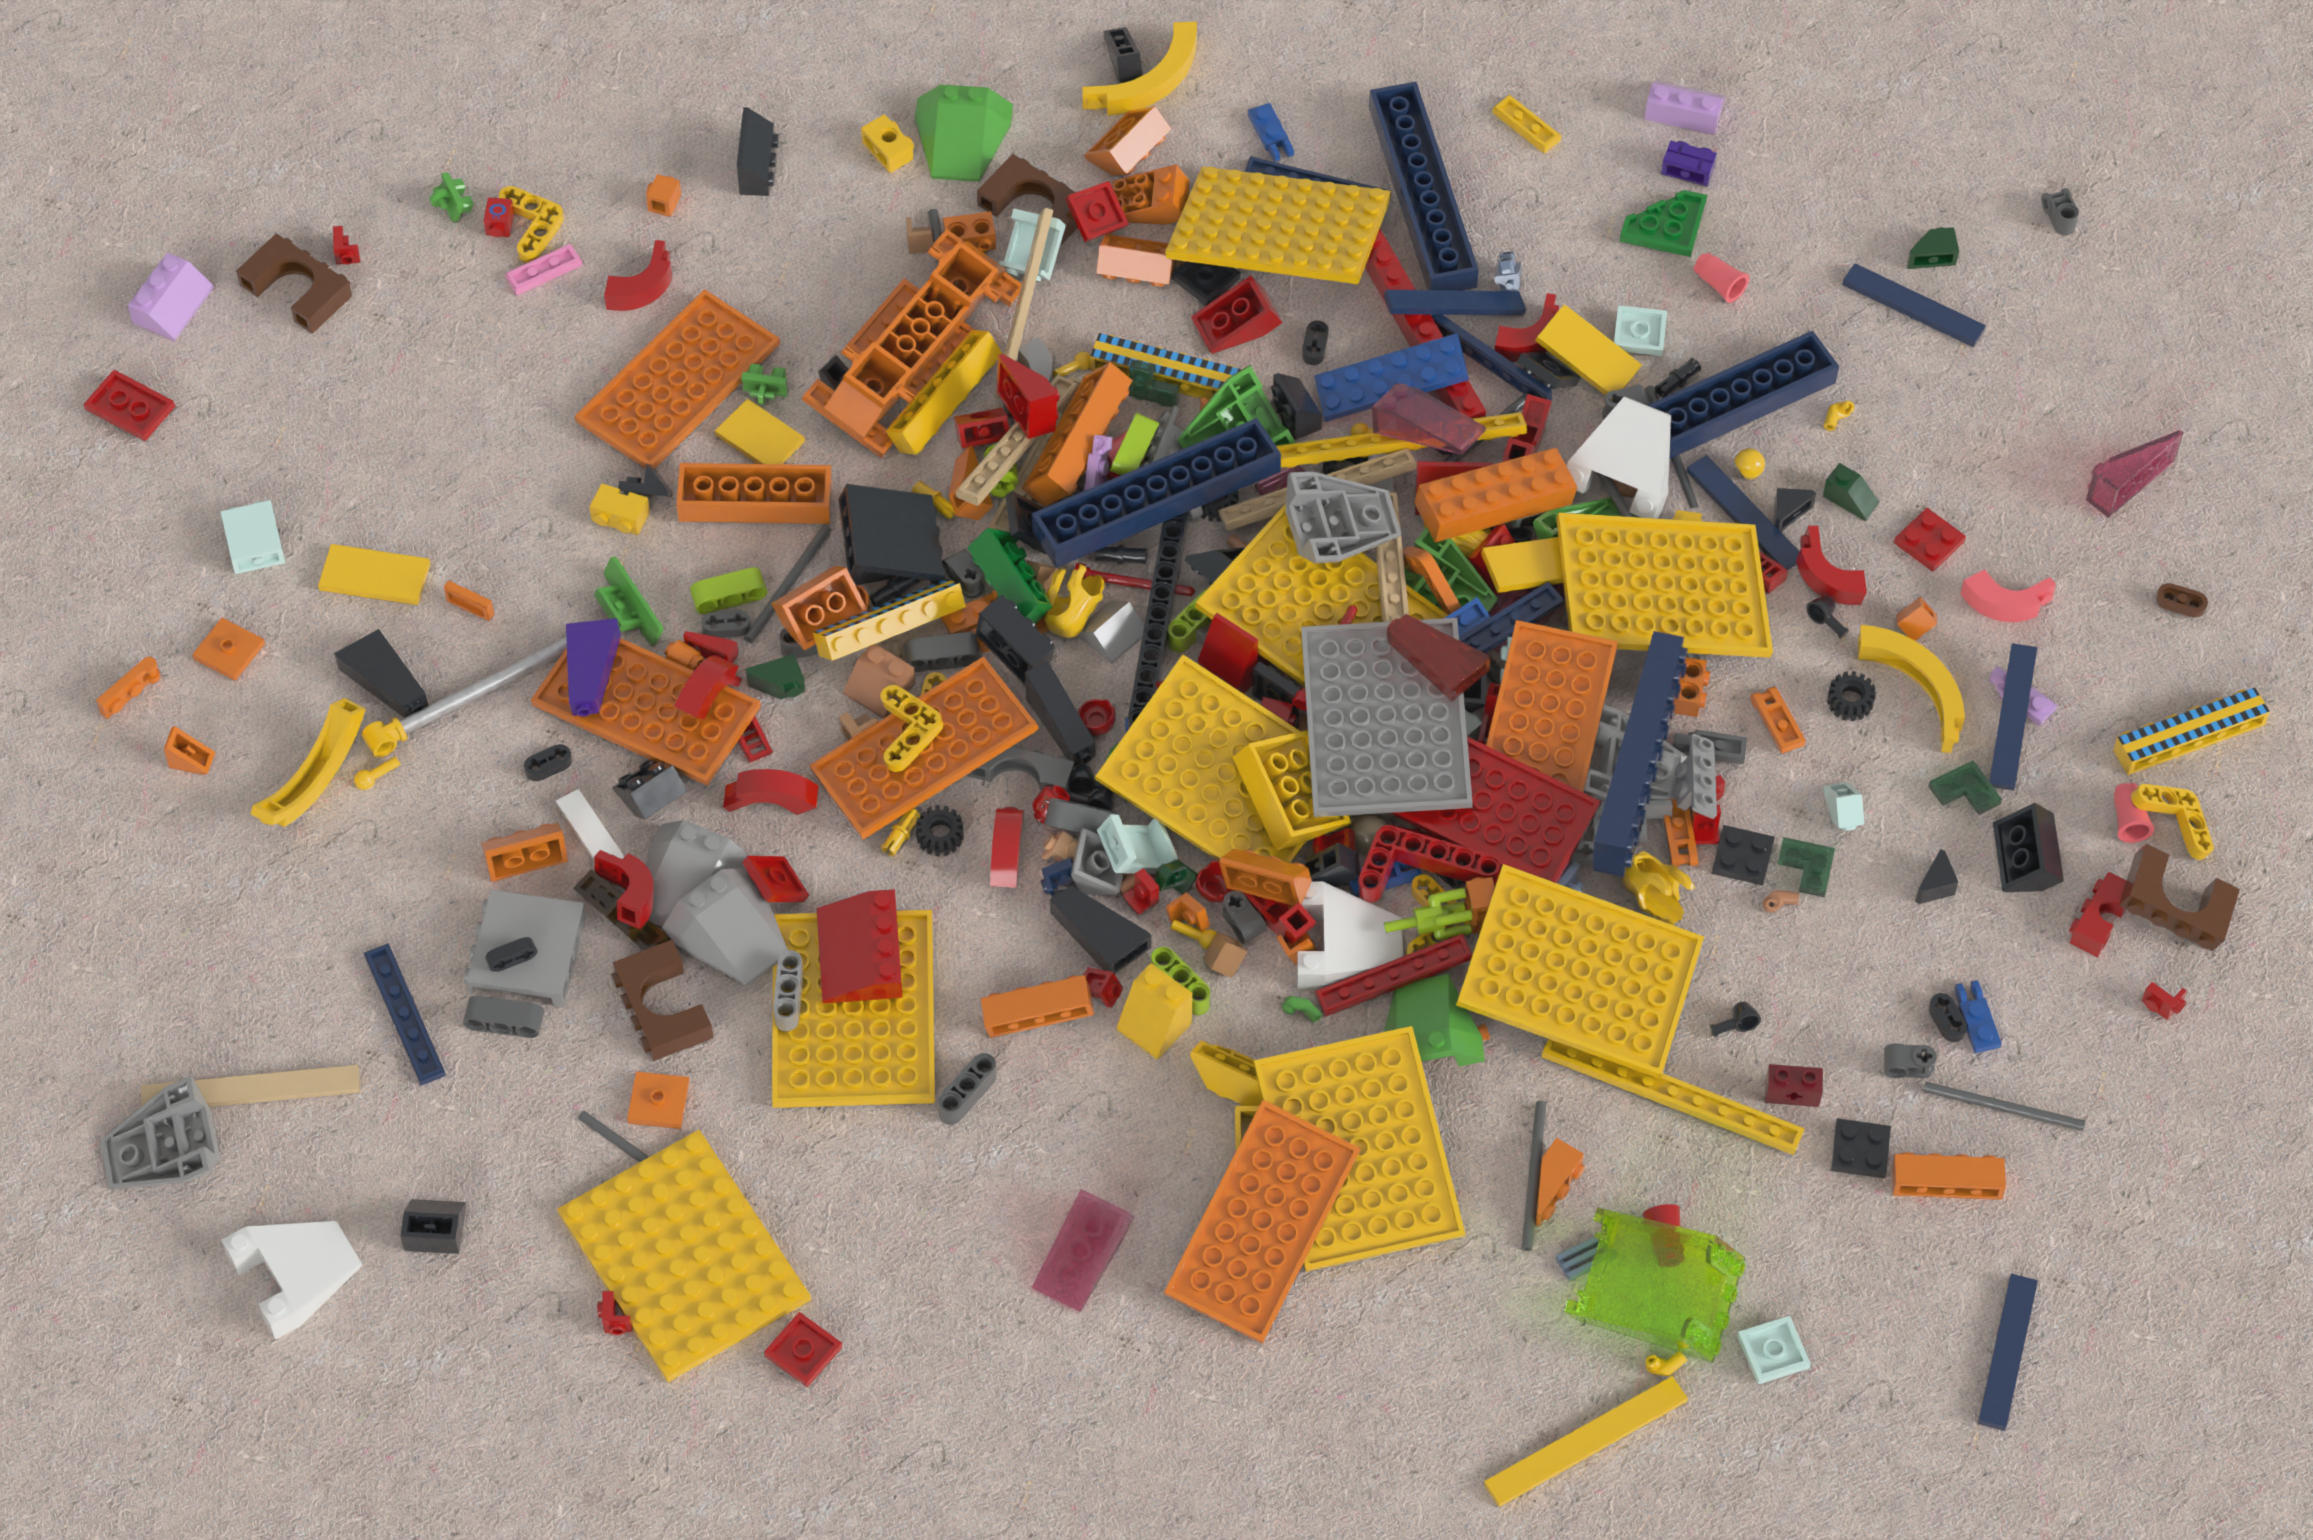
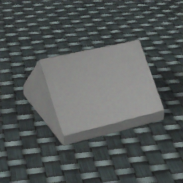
M1110 601L1086 622L1082 632L1077 636L1113 664L1142 639L1144 624L1130 602Z
M1082 828L1071 871L1073 880L1084 894L1117 895L1120 892L1123 873L1114 872L1100 836Z

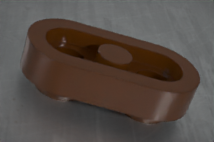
M2172 583L2161 585L2156 595V602L2161 608L2193 618L2202 616L2208 605L2207 597L2203 593Z

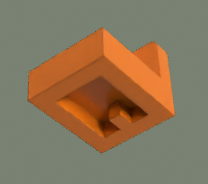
M1187 892L1166 906L1171 924L1174 919L1180 922L1185 920L1189 925H1195L1200 931H1204L1210 926L1205 908Z

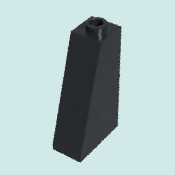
M379 629L334 653L337 667L341 672L402 717L406 718L428 706L426 693Z
M1046 661L1026 671V700L1065 757L1070 761H1074V767L1090 762L1096 756L1095 741L1049 662Z
M1071 885L1064 890L1057 891L1050 899V913L1105 971H1111L1116 974L1151 949V934Z

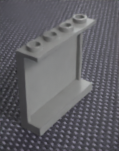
M490 890L489 898L484 899L482 905L483 920L478 922L476 928L478 940L476 945L471 947V966L466 968L464 974V983L468 986L469 994L474 995L476 987L552 999L553 1006L564 1008L586 920L584 903ZM530 937L533 939L538 950L535 957L499 972L490 970L485 959L489 951L520 938Z

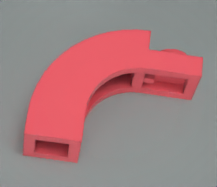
M1984 569L1963 581L1960 594L1973 609L1988 618L2003 622H2021L2038 616L2040 605H2045L2052 600L2056 583L2049 577L2030 588L2014 591L1998 585Z

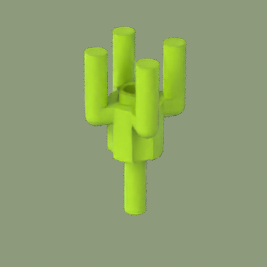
M1464 888L1431 894L1428 897V906L1413 908V917L1384 922L1385 933L1416 927L1418 934L1434 931V937L1437 940L1449 939L1462 933L1463 935L1472 934L1470 924L1445 928L1447 925L1472 920L1471 910L1465 911L1464 902L1443 906L1440 904L1466 898Z

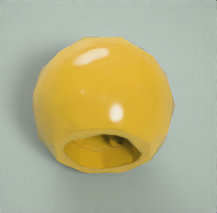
M1746 448L1735 456L1734 463L1744 479H1755L1763 473L1765 459L1756 449Z

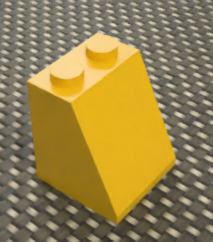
M1150 963L1133 981L1116 1030L1158 1060L1192 1024V992Z

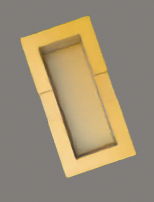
M601 483L589 506L591 520L598 525L610 526L623 533L639 535L650 513L647 497L631 492L626 496L620 494L619 488Z

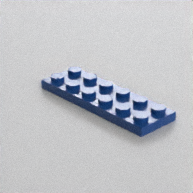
M1457 333L1314 375L1323 417L1326 422L1469 380Z

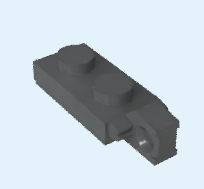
M1703 730L1689 732L1688 735L1675 734L1673 747L1680 752H1686V755H1690L1689 737L1694 733L1714 743L1716 761L1744 764L1747 744L1746 737Z

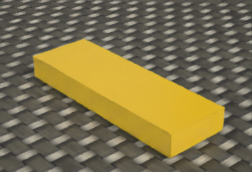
M1510 94L1493 107V114L1544 154L1561 141V135Z

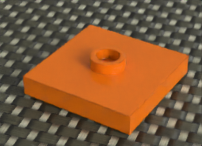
M221 618L192 656L197 662L236 681L265 645V641L260 636Z
M636 1071L627 1116L628 1124L681 1129L690 1078Z

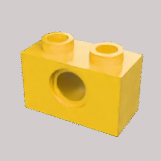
M885 114L861 127L862 143L889 173L913 160L914 144L911 138L904 136L897 123L893 120L891 121Z

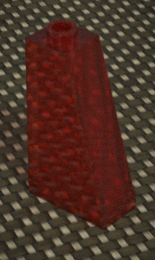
M1405 614L1400 619H1394L1387 627V642L1451 702L1490 670V657L1487 654L1408 614Z

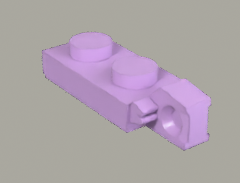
M1094 435L1092 454L1088 456L1084 491L1105 483L1106 475L1109 472L1108 455L1112 450V437Z
M1997 666L1991 672L1989 681L1997 686L1996 690L2000 693L1999 697L2003 699L2007 672ZM2031 686L2026 717L2040 726L2056 711L2057 705Z

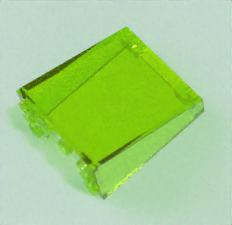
M1597 1207L1593 1221L1601 1223L1602 1230L1601 1233L1596 1232L1594 1236L1599 1240L1590 1273L1584 1291L1577 1290L1576 1295L1580 1297L1579 1302L1568 1299L1564 1312L1577 1321L1676 1352L1679 1350L1683 1354L1713 1363L1715 1356L1719 1354L1721 1349L1723 1330L1726 1329L1729 1323L1731 1304L1737 1297L1739 1278L1745 1271V1257L1716 1235Z

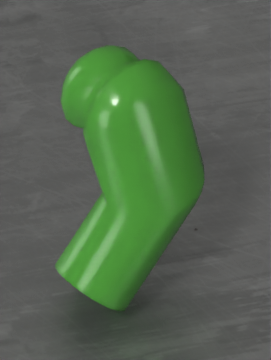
M1291 995L1285 998L1286 1001L1282 1004V1009L1287 1014H1293L1295 1010L1302 1011L1312 1023L1317 1022L1322 1017V1013L1306 998Z

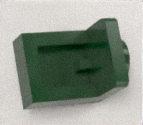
M1175 860L1162 864L1157 869L1155 882L1159 886L1160 892L1174 888L1183 895L1186 892L1189 893L1198 874L1180 860Z

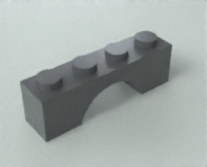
M1013 745L966 776L991 782L1003 772L1017 770L1031 775L1037 781L1040 791L1045 786L1053 787L1054 785H1058L1067 791L1070 789L1069 781L1074 771V761H1070L1065 757L1046 755L1037 750L1021 749Z

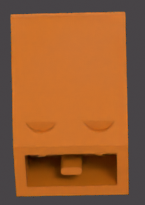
M1177 164L1112 181V188L1128 223L1166 225L1178 222L1189 196L1190 180Z

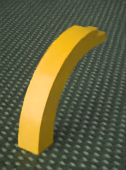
M1197 21L1173 22V38L1167 54L1155 68L1145 75L1116 85L1082 87L1083 109L1096 110L1107 108V116L1120 115L1130 110L1148 107L1166 97L1182 82L1192 66L1197 47Z
M1860 625L1858 660L1873 661L1891 666L1914 679L1930 696L1938 712L1941 729V752L1951 753L1953 744L1959 741V731H1962L1965 720L1962 697L1951 673L1932 652L1913 639L1889 629Z
M346 698L330 704L323 728L301 767L280 790L254 804L250 814L257 817L264 824L274 825L277 823L282 827L287 826L300 817L317 800L339 770L357 735L366 709Z

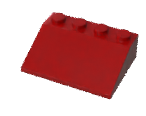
M895 889L867 891L817 908L822 1004L903 998Z

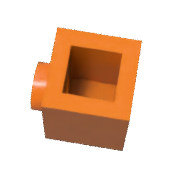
M657 174L653 183L650 182L646 190L648 211L671 217L681 197L680 180L671 176Z

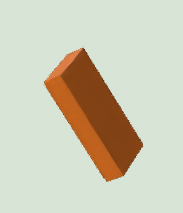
M449 580L444 585L447 602L487 621H490L494 616L492 600Z

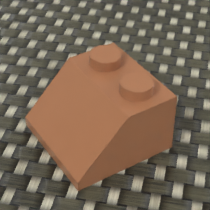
M877 644L870 645L857 660L843 694L884 719L891 712L883 706L880 697L882 690L889 685H897L909 692L915 685L914 667ZM896 696L895 698H893V699H895L896 701H898V703H899V700H898V697H897V696Z

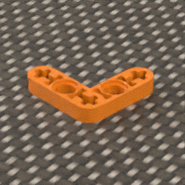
M1412 546L1405 547L1403 549L1405 569L1409 572L1423 575L1442 610L1450 615L1461 608L1460 603L1432 555L1424 549Z

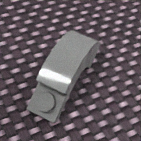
M1037 337L1019 347L1018 362L1046 377L1051 382L1053 380L1052 359L1041 339ZM999 397V408L1003 407L1007 417L1011 416L1012 414Z

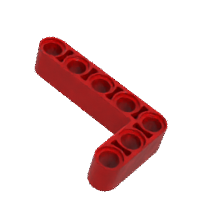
M1385 825L1376 832L1361 870L1359 894L1364 901L1371 903L1378 901L1383 895L1395 861L1464 882L1471 881L1477 877H1492L1494 886L1500 873V862L1497 857L1392 825ZM1392 840L1393 842L1388 844L1383 841ZM1411 847L1418 848V850L1416 851H1410L1408 849ZM1434 855H1442L1443 857H1442V858H1434L1433 856H1434ZM1376 862L1385 863L1381 866L1375 865ZM1466 862L1468 865L1461 866L1458 863ZM1489 869L1493 870L1494 872L1485 873L1483 871ZM1368 884L1376 885L1373 888L1366 887Z

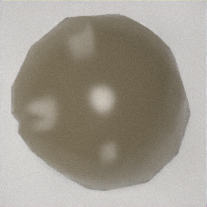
M1362 814L1353 820L1350 829L1354 831L1355 851L1368 855L1376 832L1380 827L1387 825L1383 818L1375 814Z

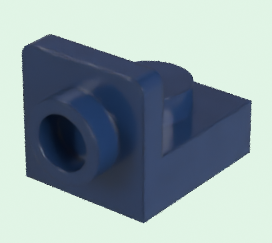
M1071 858L1041 869L1044 877L1041 880V884L1046 894L1053 896L1059 891L1057 886L1067 885L1074 881L1071 876L1074 861Z

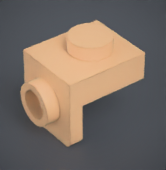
M1064 830L1054 836L1050 835L1043 844L1045 850L1041 857L1045 860L1053 857L1058 862L1067 858H1071L1074 861L1078 841Z

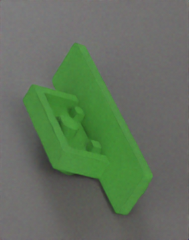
M610 557L603 574L611 586L597 588L594 594L595 598L609 619L617 618L620 631L639 628L651 646L656 645L663 632L661 622L657 619L617 557Z

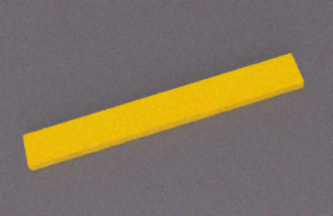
M1671 1376L1485 1480L1484 1486L1497 1506L1501 1507L1686 1403L1688 1397L1674 1377Z

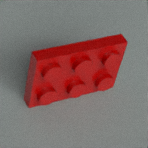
M113 370L86 400L84 407L90 413L146 441L175 408V403L166 396Z

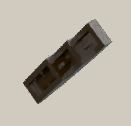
M592 869L573 888L642 950L670 940L667 934L649 919L641 929L617 920V900L622 895Z

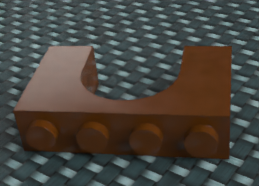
M1014 154L977 190V205L987 212L991 211L995 217L1019 196L1035 194L1048 199L1053 205L1051 208L1053 210L1052 217L1060 219L1066 225L1060 246L1078 228L1065 201L1068 195L1076 192L1068 188L1065 183L1058 182L1050 177L1045 171L1032 166L1026 159L1019 158Z
M277 233L236 270L239 285L256 297H259L277 279L285 275L299 274L310 278L313 281L311 288L291 306L294 322L312 334L352 297L350 281L346 276L337 274L325 262H319L314 259L307 250L302 251L290 239H284Z
M2145 844L2134 855L2119 906L2127 909L2131 914L2139 915L2151 921L2156 926L2164 927L2174 932L2178 937L2197 943L2203 949L2214 951L2225 941L2240 889L2216 878L2204 889L2198 912L2182 911L2167 899L2163 891L2162 879L2170 855L2149 844Z
M673 940L613 962L614 973H611L613 984L616 989L621 988L623 994L620 995L623 1006L625 1010H631L633 1014L630 1017L635 1032L640 1030L642 1035L640 1043L645 1053L650 1052L653 1061L714 1038L712 1025L702 1004L673 1015L655 1014L643 1004L644 996L650 988L684 974L682 959Z

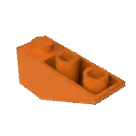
M969 446L955 460L949 498L955 516L979 521L993 507L990 494L978 506L956 497V490L979 465L973 446Z
M1557 1137L1541 1161L1535 1224L1538 1227L1544 1219L1548 1221L1552 1217L1556 1206H1554L1559 1199L1564 1200L1571 1188L1569 1186L1573 1179L1578 1180L1585 1169L1583 1165L1584 1153Z

